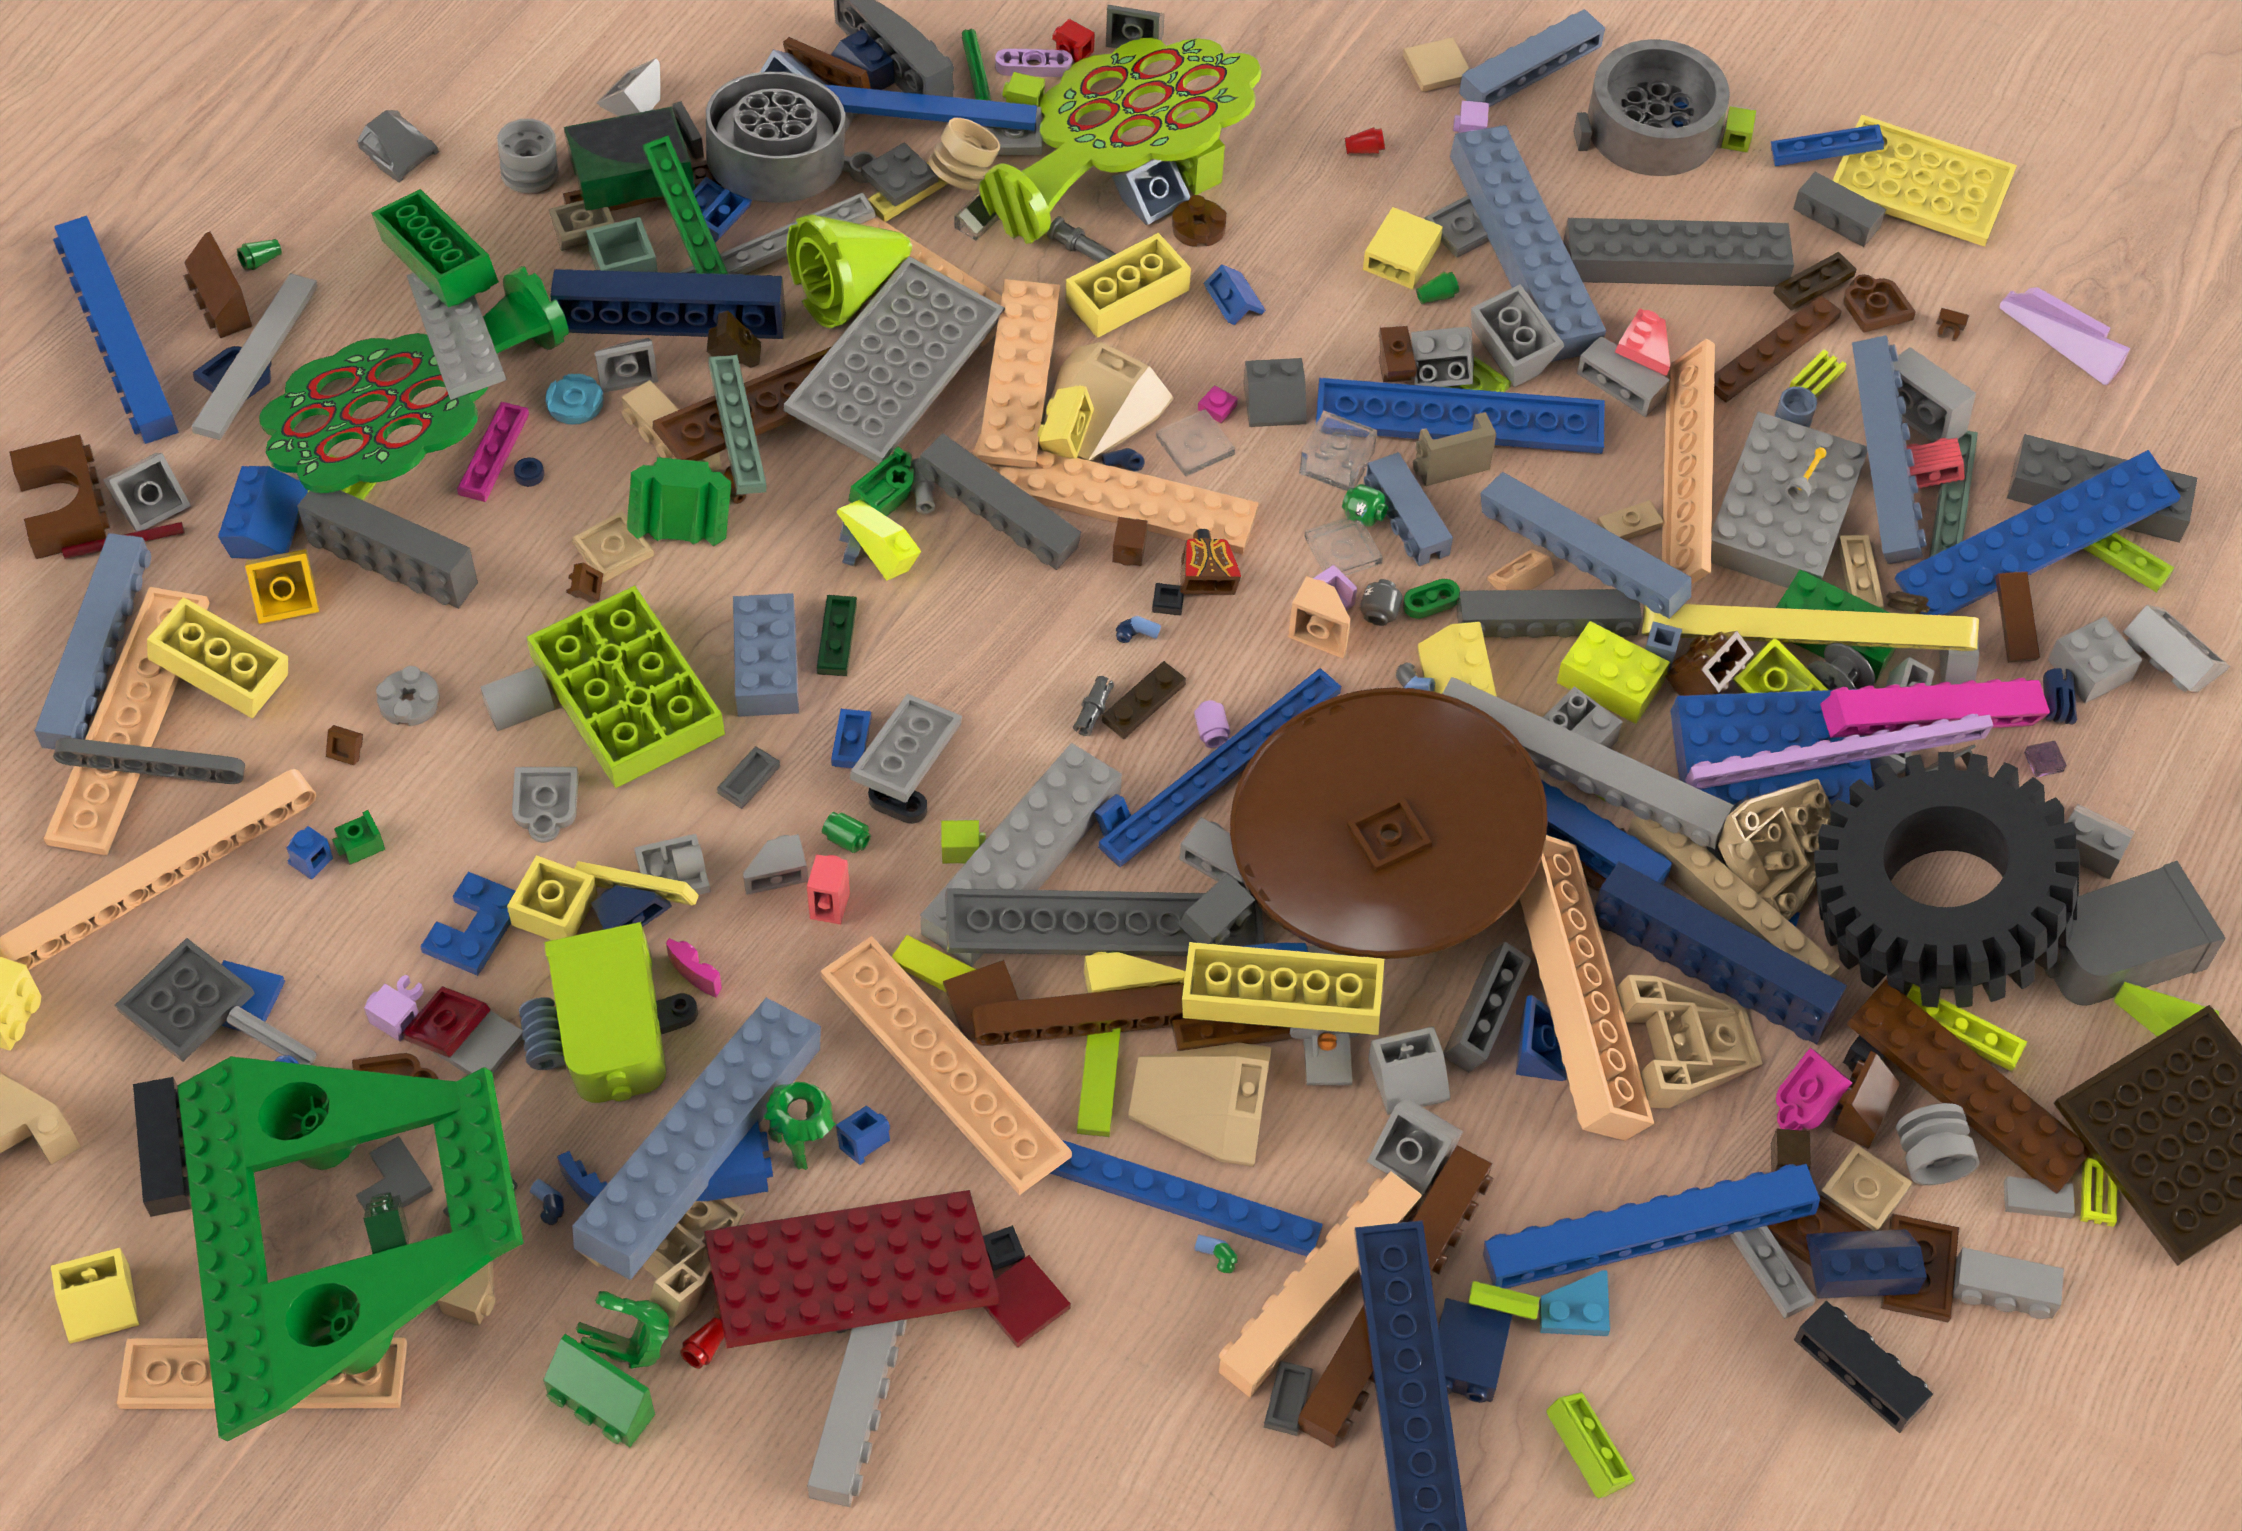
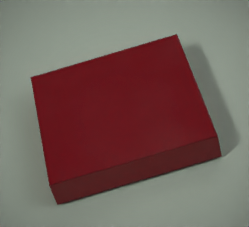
M442 986L401 1034L410 1043L451 1058L491 1009L483 1001Z
M1028 1255L995 1279L999 1293V1304L983 1307L1018 1348L1071 1309V1303L1031 1256Z

